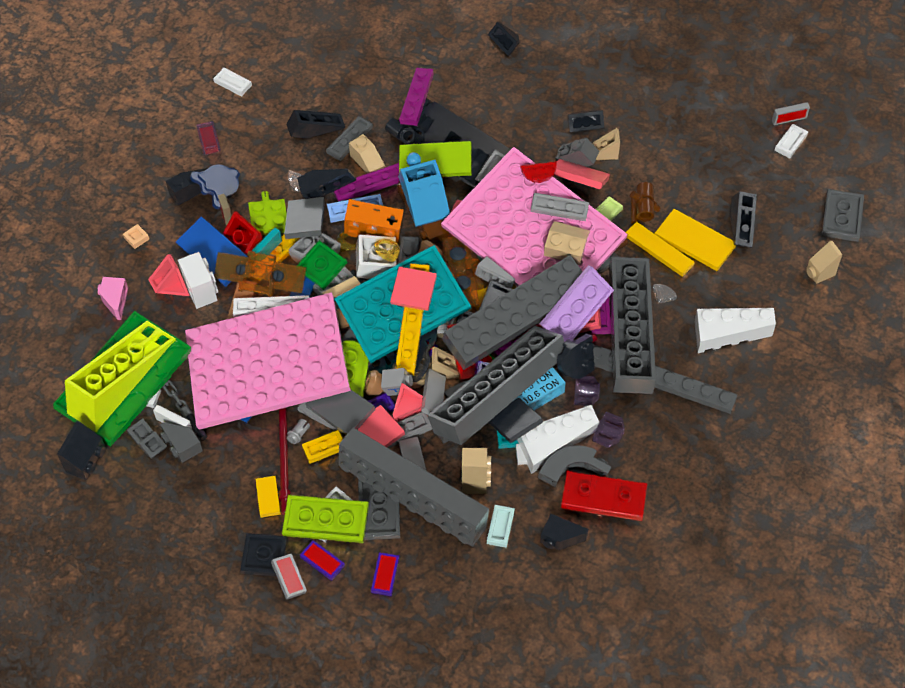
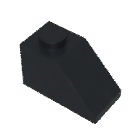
M550 514L541 533L540 543H543L549 549L562 550L585 542L588 538L589 529Z

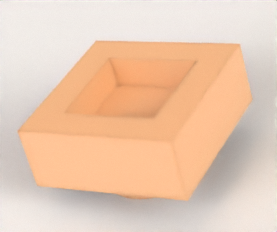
M138 224L123 233L124 239L134 249L149 240L148 234Z

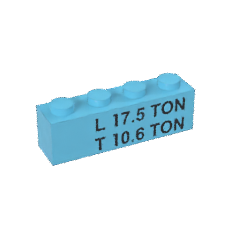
M552 367L517 398L523 400L531 409L536 410L565 392V381Z

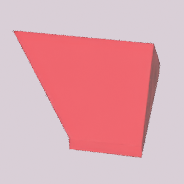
M168 254L148 279L155 293L190 296L178 266L171 254Z
M402 383L394 408L393 419L399 422L421 412L423 396Z

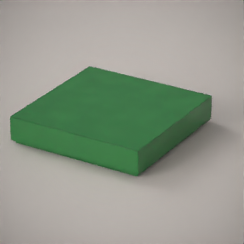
M319 240L295 269L324 290L348 262Z

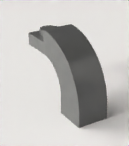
M569 446L556 451L546 460L539 472L538 478L556 487L562 474L570 468L582 467L599 476L607 477L611 466L604 459L594 458L597 450L593 448Z

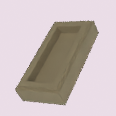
M221 194L218 195L222 217L227 226L232 215L226 196Z

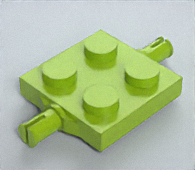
M263 191L261 193L262 201L248 202L251 224L261 232V235L267 236L274 228L280 230V233H284L287 215L284 199L269 200V192L265 191L264 193Z

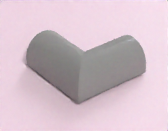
M324 233L321 236L302 237L289 249V254L294 261L299 263L319 240L338 254L341 249V243Z

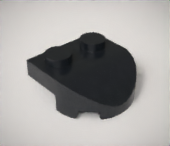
M585 334L575 341L566 340L563 343L565 348L562 354H558L557 357L558 370L565 376L581 379L594 371L592 335Z

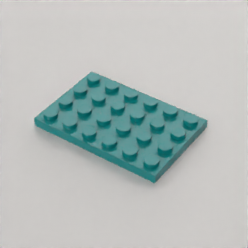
M435 245L334 298L370 363L398 349L404 307L392 305L390 301L399 267L410 268V264L429 265V272L437 274L429 311L424 310L420 336L472 309Z

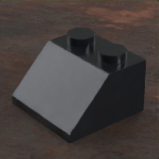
M76 421L57 455L66 473L87 480L89 475L94 473L99 458H102L105 454L106 447L100 436L81 422Z

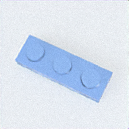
M380 194L351 199L383 206ZM349 200L327 204L331 223L345 219Z

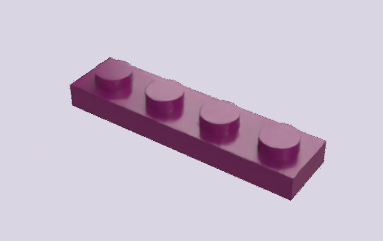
M416 68L399 118L400 124L418 125L434 76L433 69Z
M399 163L356 177V181L333 192L337 201L353 199L399 183Z

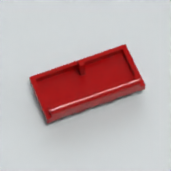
M567 470L561 508L642 521L647 483Z

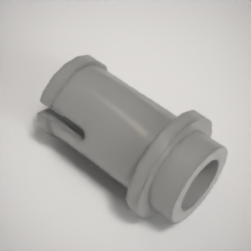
M300 419L292 431H288L287 440L290 443L296 444L301 441L303 434L310 428L309 423L304 425L307 422L306 420Z

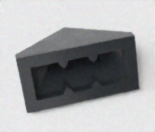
M498 21L488 34L508 56L511 55L519 44V35Z
M603 110L579 111L568 114L569 132L605 128Z

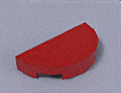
M557 161L522 165L520 169L522 175L527 180L534 183H542L554 176Z

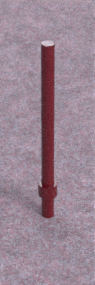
M287 408L279 409L281 489L279 491V501H281V515H285L288 495H291V491L288 485Z

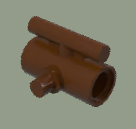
M649 182L639 183L636 191L630 193L631 224L633 225L638 220L643 222L651 221L654 218V212L660 211V206L654 201L653 184Z

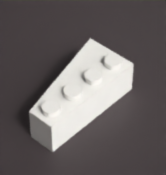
M774 308L697 309L694 321L697 351L702 353L707 349L713 348L715 350L728 344L737 345L741 341H753L771 337L776 325Z
M592 405L543 421L542 424L517 439L531 474L543 466L546 460L556 451L578 444L596 432L599 420Z

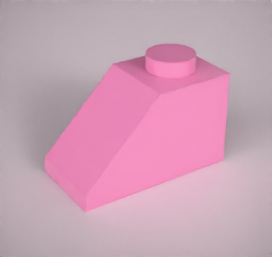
M103 277L102 283L98 285V295L101 296L102 302L116 319L121 320L128 293L125 278Z

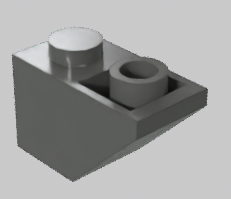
M583 138L560 146L555 159L557 161L562 159L587 167L595 163L599 150L587 138Z
M169 423L160 424L163 431L160 435L165 443H170L171 447L169 449L174 458L178 457L183 463L203 452L200 441L191 427Z

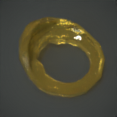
M344 232L337 236V242L341 243L340 251L356 249L357 243L350 244L344 240L345 237L349 236Z
M381 239L374 244V250L381 258L390 262L396 261L400 247L395 241ZM388 243L393 246V249H382L379 245Z

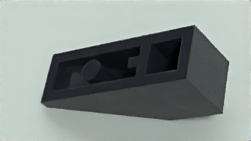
M294 110L286 124L290 136L294 138H310L342 130L346 127L341 114Z
M208 168L182 172L166 181L169 194L178 206L201 194L200 185L192 182L190 175L192 172H203Z
M349 169L312 170L297 177L301 195L305 199L323 197L357 180Z
M739 191L731 198L730 218L733 242L736 246L753 247L757 194Z

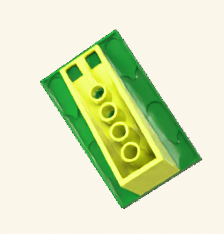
M134 311L93 359L65 380V391L53 403V408L75 423L79 421L100 436L105 444L111 447L127 430L131 422L148 405L152 397L171 378V375L188 358L191 346Z

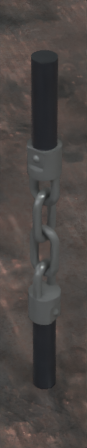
M168 380L163 389L169 396L175 398L177 401L176 408L183 418L190 421L191 427L201 441L205 440L207 435L203 429L197 428L194 413L184 400L178 398L176 387ZM169 384L174 389V391L171 390V393L166 388V386H169Z

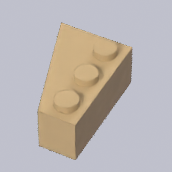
M462 448V493L486 494L487 487H491V456H487V448Z

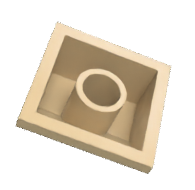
M554 221L546 240L544 256L563 260L571 255L577 265H580L590 230Z

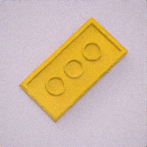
M676 209L672 210L655 232V235L677 250L715 271L720 269L736 248L733 240Z

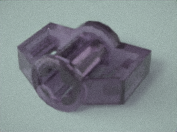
M594 376L576 379L574 405L590 406L599 400L600 383H598Z
M605 412L593 435L592 441L608 448L619 443L625 431L623 418ZM607 421H610V422H612V423H615V424H617V425H620V427H618V426H616V425H613V424H611V423H608ZM600 435H604V436H606V437H609V438H611L612 440L607 439V438H605V437H602V436H600Z

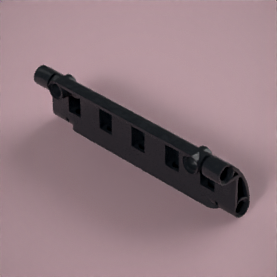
M428 98L425 100L417 126L400 124L399 120L391 118L385 127L386 132L406 145L471 141L472 175L456 177L473 188L479 184L475 178L494 150L503 155H506L511 150L435 101L432 102ZM413 134L412 139L408 141V137Z

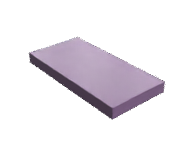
M588 265L540 322V325L546 330L563 335L564 342L568 339L573 340L614 289L592 266Z

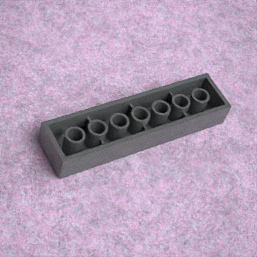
M569 255L444 331L442 340L463 370H465L478 360L483 359L538 325L583 271L572 256Z
M612 257L609 269V283L614 289L610 295L613 392L653 394L656 373L649 259Z
M537 326L532 327L427 415L434 434L459 445L466 442L557 363L558 354H562L565 348L563 346V335Z
M352 428L340 442L339 466L342 470L354 474L362 482L373 485L375 490L390 496L394 502H400L405 505L411 512L423 516L427 522L441 527L445 533H451L462 543L473 547L486 530L489 508L355 428Z

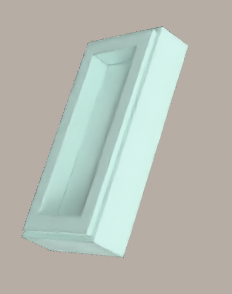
M500 505L494 506L487 544L507 548L515 508Z

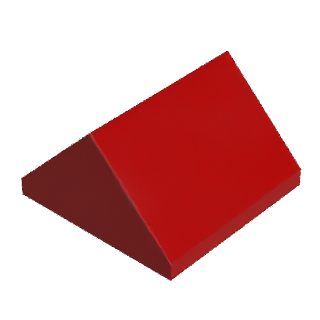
M234 211L222 235L251 258V251L262 241L261 232L237 211Z

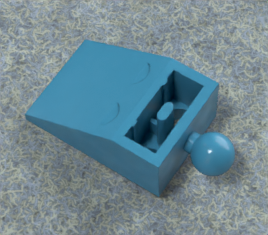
M410 153L406 159L410 167L400 169L398 178L415 227L445 219L450 214L436 160L421 163V157L418 153Z

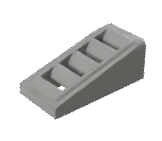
M489 257L483 259L475 271L476 276L488 282L493 280L511 289L515 282V278Z

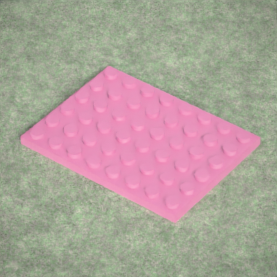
M515 147L501 159L441 223L444 229L482 259L489 257L515 278L514 284L517 287L561 261L544 256V247L554 221L590 230L581 264L578 265L582 271L588 265L597 271L628 235L590 205L586 222L531 212L534 193L580 201L584 200L554 177L542 183H534L527 180L522 175L520 166L536 163Z
M332 292L185 330L187 344L191 346L188 359L195 420L198 429L351 391Z

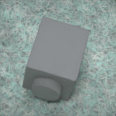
M405 368L382 370L381 388L388 396L398 395L402 383L409 388L413 385L412 375Z

